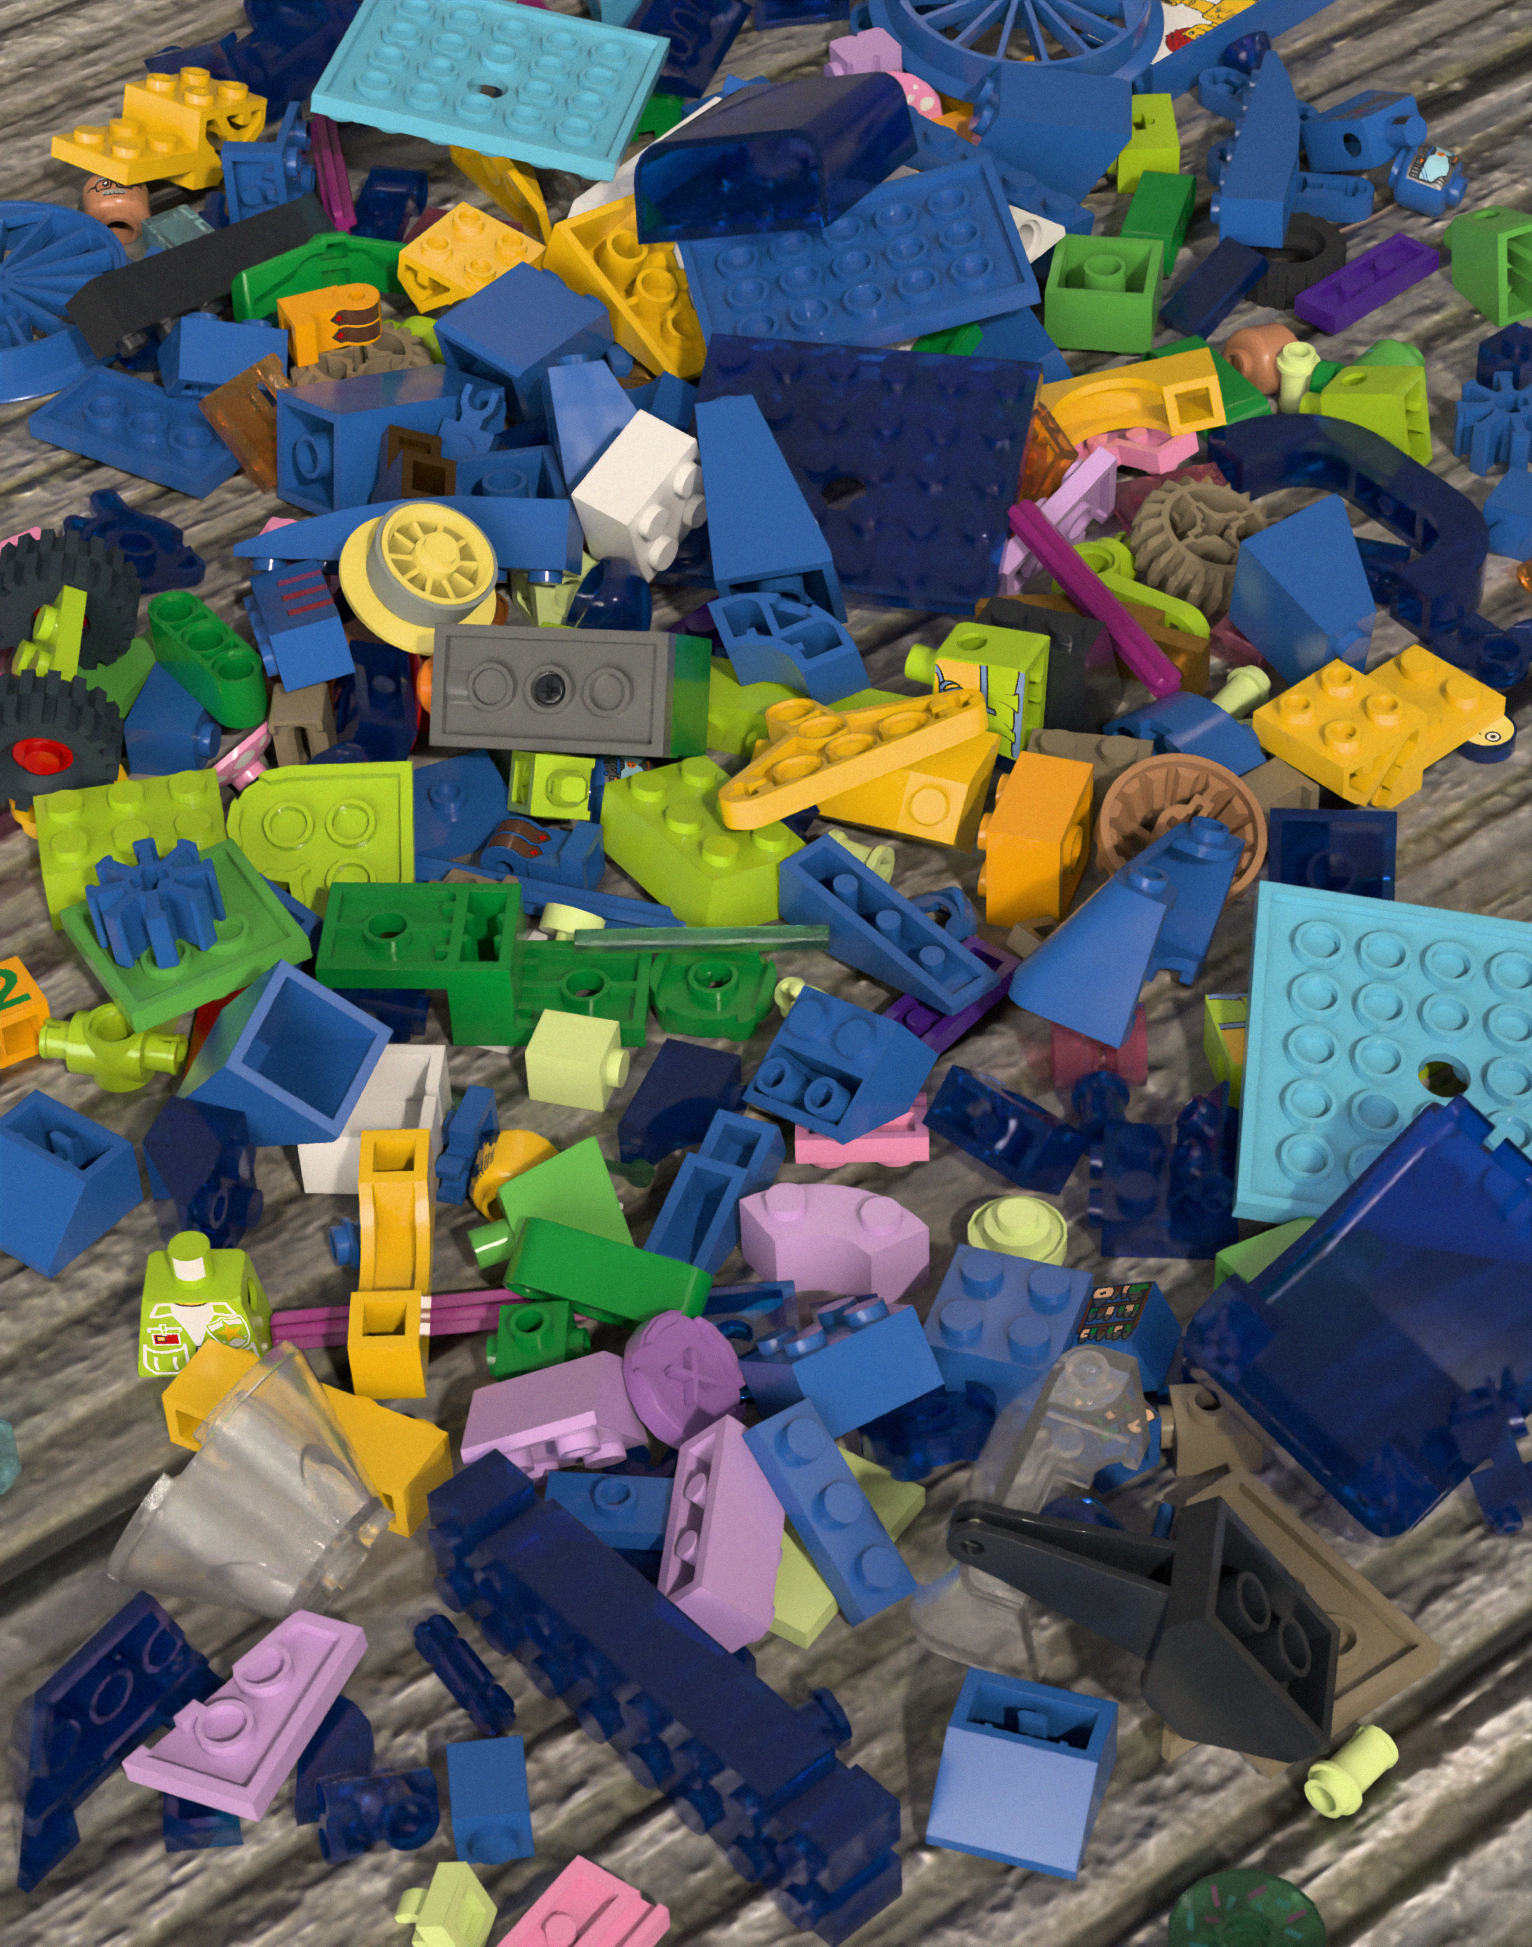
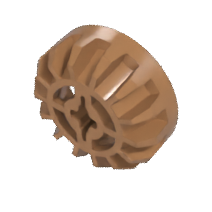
M1184 753L1161 754L1146 758L1130 766L1118 776L1104 798L1092 833V840L1097 843L1098 847L1095 860L1096 867L1100 874L1112 876L1131 861L1130 845L1132 837L1146 844V849L1177 824L1191 822L1195 816L1216 819L1229 827V834L1246 840L1221 913L1222 916L1238 898L1243 899L1263 863L1268 835L1262 808L1250 788L1235 773L1217 762L1201 756ZM1158 818L1152 833L1141 827L1144 823Z

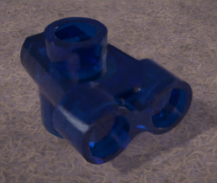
M332 988L333 992L394 1030L388 1041L389 1043H407L411 1039V1034L425 1036L431 996L425 995L426 989Z
M429 1767L401 1771L394 1768H383L372 1775L356 1777L352 1770H346L315 1779L314 1791L320 1815L317 1829L318 1841L322 1856L328 1865L361 1857L364 1855L365 1846L383 1840L396 1850L411 1851L418 1849L433 1838L439 1827L440 1811L438 1808L437 1782Z

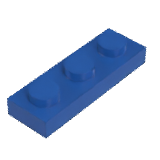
M809 1397L756 1424L741 1435L852 1628L920 1589Z

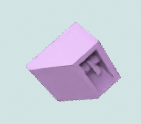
M604 1350L474 1390L460 1449L463 1464L489 1472L493 1479L509 1478L518 1481L519 1487L530 1488L546 1485L549 1471H560L562 1468L584 1462L585 1468H601L624 1461L627 1458L626 1449L648 1443L644 1423L639 1419L626 1392L622 1369L624 1358Z

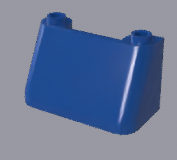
M1195 816L1191 822L1177 824L1116 871L1016 967L1008 991L1010 999L1018 1006L1120 1049L1130 1040L1137 1019L1134 1011L1145 980L1152 982L1155 980L1158 970L1166 968L1181 974L1179 981L1189 986L1200 978L1246 840L1229 834L1230 829L1224 823L1205 816Z

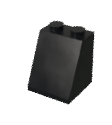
M991 596L975 623L1050 636L1044 726L1042 729H1063L1069 732L1103 735L1102 727L1111 722L1123 701L1124 692L1106 622L1081 617L1071 612H1060L1026 604L1016 599Z

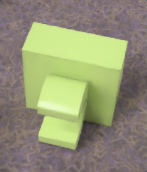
M466 1861L439 1862L429 1890L423 1888L405 1890L394 1918L397 1923H416V1930L411 1941L414 1947H485L498 1909Z

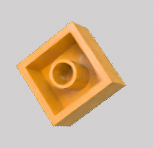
M1021 751L1011 774L1003 773L1001 775L996 790L994 813L986 812L983 815L978 832V849L986 851V860L981 867L978 880V896L986 898V924L1013 929L1017 922L1051 915L1061 924L1066 920L1092 856L1094 764Z

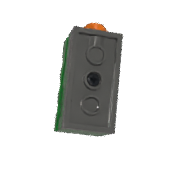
M435 623L434 653L422 664L417 677L418 700L422 707L431 715L429 745L687 759L706 755L712 639L670 632Z

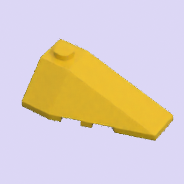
M482 91L479 92V93L486 94V95L490 96L491 98H493V95L487 94V93L482 92ZM448 145L452 162L529 237L547 247L552 229L533 166L528 162L503 156L488 157L482 155L477 150Z
M641 191L554 224L541 265L544 269H548L558 275L564 281L567 288L581 296L590 294L607 307L610 313L609 319L615 341L657 377L665 370L688 382L713 371L697 312L693 309L687 292L689 283L685 270L679 269L673 252L675 246L670 228Z
M985 731L975 738L815 804L798 813L971 854L1002 736ZM769 738L756 740L751 763L772 747Z

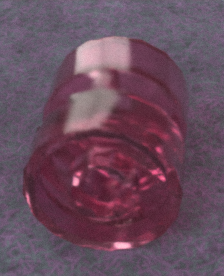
M1137 1002L1134 1011L1137 1019L1130 1040L1120 1049L1050 1020L1051 1068L1054 1090L1090 1089L1096 1078H1103L1109 1088L1146 1087L1148 1044L1144 1003Z

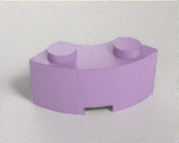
M785 1182L776 1184L769 1190L758 1192L739 1200L742 1257L777 1298L800 1291H832L848 1297L854 1296L859 1303L883 1297L885 1304H890L930 1285L929 1227L892 1198L843 1185H797Z

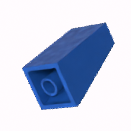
M439 363L278 389L277 498L320 516L347 508L370 505L371 494L379 484L381 435L389 424L437 436L444 416L460 421L463 413L460 400L466 383L480 387L475 398V406L478 410H483L487 407L492 392L505 397V387ZM505 400L499 415L489 422L486 430L488 433L501 437L499 443L504 441V419L507 411Z
M726 395L718 397L713 401L696 403L695 413L713 573L719 597L723 598L751 592L779 593L782 600L799 603L810 608L815 604L832 615L840 624L849 623L831 550L753 395Z

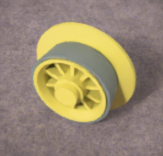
M424 500L399 504L390 509L384 516L373 518L359 526L348 538L342 549L339 560V579L349 606L369 630L397 648L414 654L432 656L434 653L435 623L491 625L496 611L495 585L498 578V562L494 548L488 537L475 522L452 507Z

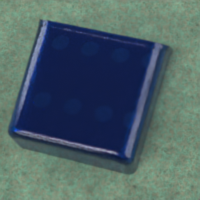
M874 71L750 85L737 89L661 141L650 145L640 155L634 172L638 245L830 227L838 218L919 151L906 95L901 83L887 72Z

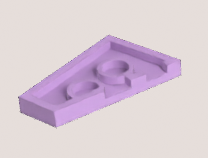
M1099 446L1085 461L1080 458L1069 467L1062 479L1061 487L1050 499L1043 497L1035 503L1072 546L1084 540L1086 535L1084 530L1093 518L1103 524L1114 515L1117 457ZM1017 535L1013 538L1009 536L1004 537L992 550L988 559L989 590L997 596L1016 595L1046 571L1044 566Z
M298 1608L232 1666L233 1678L203 1704L194 1699L173 1717L176 1727L150 1750L144 1745L139 1746L122 1761L128 1780L259 1822L367 1650L368 1643L363 1628Z

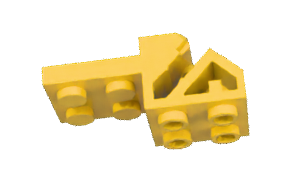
M183 67L180 69V73L173 75L150 73L147 75V80L125 83L122 119L109 120V125L102 127L76 126L74 132L52 136L51 156L126 186L160 178L191 190L215 186L219 184L224 174L220 169L222 161L214 150L221 151L224 141L255 142L264 129L267 98L248 92L246 84L236 81H218L210 78L208 70L198 67Z
M462 201L399 252L397 277L420 314L446 304L450 306L460 299L464 302L522 261L541 271L544 269L541 264L547 247Z
M1414 644L1367 675L1362 674L1341 660L1335 659L1254 711L1252 729L1256 733L1261 747L1342 798L1364 807L1369 803L1378 809H1392L1422 788L1424 769L1502 718L1505 712L1506 697L1419 645Z

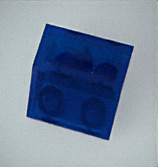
M170 1096L142 1140L160 1237L168 1250V1244L175 1235L185 1231H198L208 1237L211 1249H236L248 1228L253 1229L257 1225L264 1204V1195L262 1190L257 1188L254 1170L256 1147L249 1140L245 1112Z

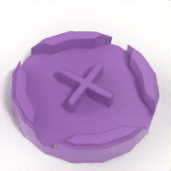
M669 1310L637 1326L626 1343L622 1369L627 1395L639 1419L657 1439L679 1450L680 1445L727 1414L742 1422L745 1416L746 1403L740 1405L741 1396L739 1389L746 1386L738 1364L739 1359L731 1343L711 1322L700 1316L690 1319L685 1315H681L684 1311Z

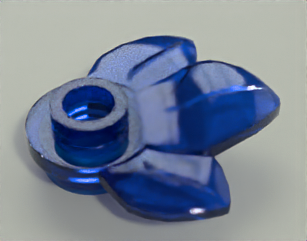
M1472 611L1461 622L1457 635L1432 636L1431 646L1437 657L1454 667L1470 671L1477 680L1485 685L1497 689L1507 688L1522 682L1528 676L1530 662L1532 661V618L1518 622L1504 631Z

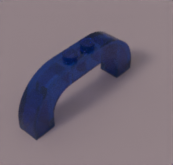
M1279 413L1257 416L1235 422L1208 434L1206 475L1211 478L1215 485L1223 486L1230 481L1231 490L1239 494L1250 491V502L1274 491L1287 488H1316L1337 493L1420 553L1422 557L1393 570L1389 617L1425 644L1430 645L1455 632L1466 624L1479 608L1485 590L1489 551V531L1483 515L1461 492L1380 435L1346 420L1308 413Z

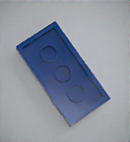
M99 364L93 365L28 418L32 437L201 499L206 498L270 443L267 424L194 398L169 396L163 387Z

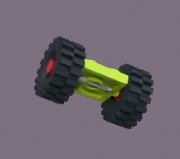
M54 529L41 530V536L38 540H35L30 533L18 536L17 547L8 542L1 549L0 648L4 650L11 646L13 647L12 674L18 675L19 679L15 680L10 673L0 676V803L3 804L8 798L15 800V809L28 812L30 805H34L33 796L51 794L60 790H76L114 784L119 774L124 732V719L119 718L120 708L115 701L106 703L107 692L99 686L91 691L87 690V679L77 676V667L82 665L84 670H97L98 660H102L109 666L117 661L118 652L126 654L131 648V640L135 638L141 581L140 578H136L137 568L132 561L124 563L125 553L117 546L106 551L104 549L105 539L93 535L89 542L80 540V531L67 529L66 537H56Z

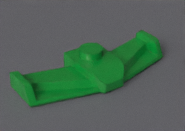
M342 230L316 233L305 245L243 270L232 280L231 290L235 322L239 324L247 319H261L277 312V299L335 285L364 283L374 286L379 292L409 296L397 277L399 252L409 244L349 235L346 231Z

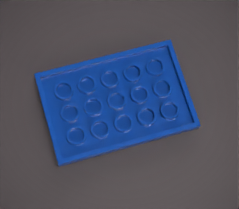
M990 153L677 240L718 391L746 386L759 380L1005 312H1014L1020 308L1041 303L1036 278Z

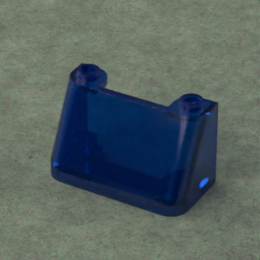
M244 0V10L253 31L238 42H236L238 38L235 32L231 31L220 34L212 41L184 48L173 45L164 47L143 61L150 73L173 75L180 73V69L183 67H198L208 70L210 78L215 80L236 81L246 84L248 92L267 98L265 124L273 123L285 116L289 101H300L303 103L312 96L313 90L356 16L363 0Z

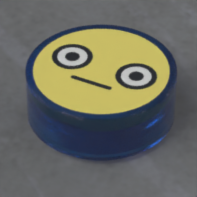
M1504 714L1502 718L1456 749L1463 757L1476 763L1494 764L1504 761L1515 751L1516 723L1511 717Z

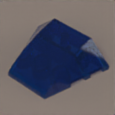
M144 1590L135 1593L29 1693L21 1702L14 1715L8 1746V1762L15 1818L17 1887L28 1894L81 1842L74 1811L122 1765L124 1759L141 1746L161 1725L172 1731L176 1727L173 1717L194 1699L203 1704L227 1683L226 1680L216 1675L209 1668L210 1661L202 1653L193 1649L184 1639L185 1632L154 1596Z

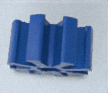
M1512 371L1494 372L1492 390L1477 384L1475 379L1469 380L1462 386L1461 400L1456 401L1452 452L1455 457H1461L1462 454H1470L1469 471L1481 477L1486 476L1487 470L1498 461L1506 462L1508 470L1514 467L1527 471L1528 462L1532 464V383L1521 391L1514 390Z
M154 838L142 839L132 844L138 863L135 867L114 861L111 855L105 856L95 865L100 886L87 885L85 887L86 898L100 946L106 948L111 943L117 964L127 968L134 967L135 960L152 945L158 968H170L180 964L175 944L177 939L196 944L200 947L201 951H207L217 942L218 939L213 920H226L225 906L213 860L206 858L201 863L195 842L179 839L177 841L178 846L160 861Z

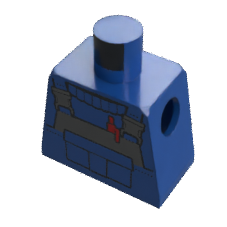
M1366 90L1300 123V130L1311 173L1376 168L1397 158L1403 148L1410 150L1415 144L1424 142L1427 136V125L1425 120L1419 116L1414 96L1411 93ZM1346 133H1351L1355 135L1349 136V143L1343 142Z

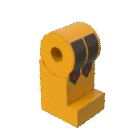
M369 284L335 285L277 299L279 329L288 330V353L298 368L319 363V353L344 346L369 345L376 342L383 333L379 290Z

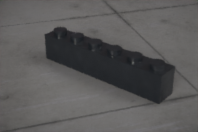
M313 192L90 279L64 306L98 360L119 352L123 358H128L149 345L150 340L158 337L163 343L181 316L186 317L194 312H206L218 317L222 316L226 312V308L233 306L231 282L241 271L305 245L316 233L338 230Z

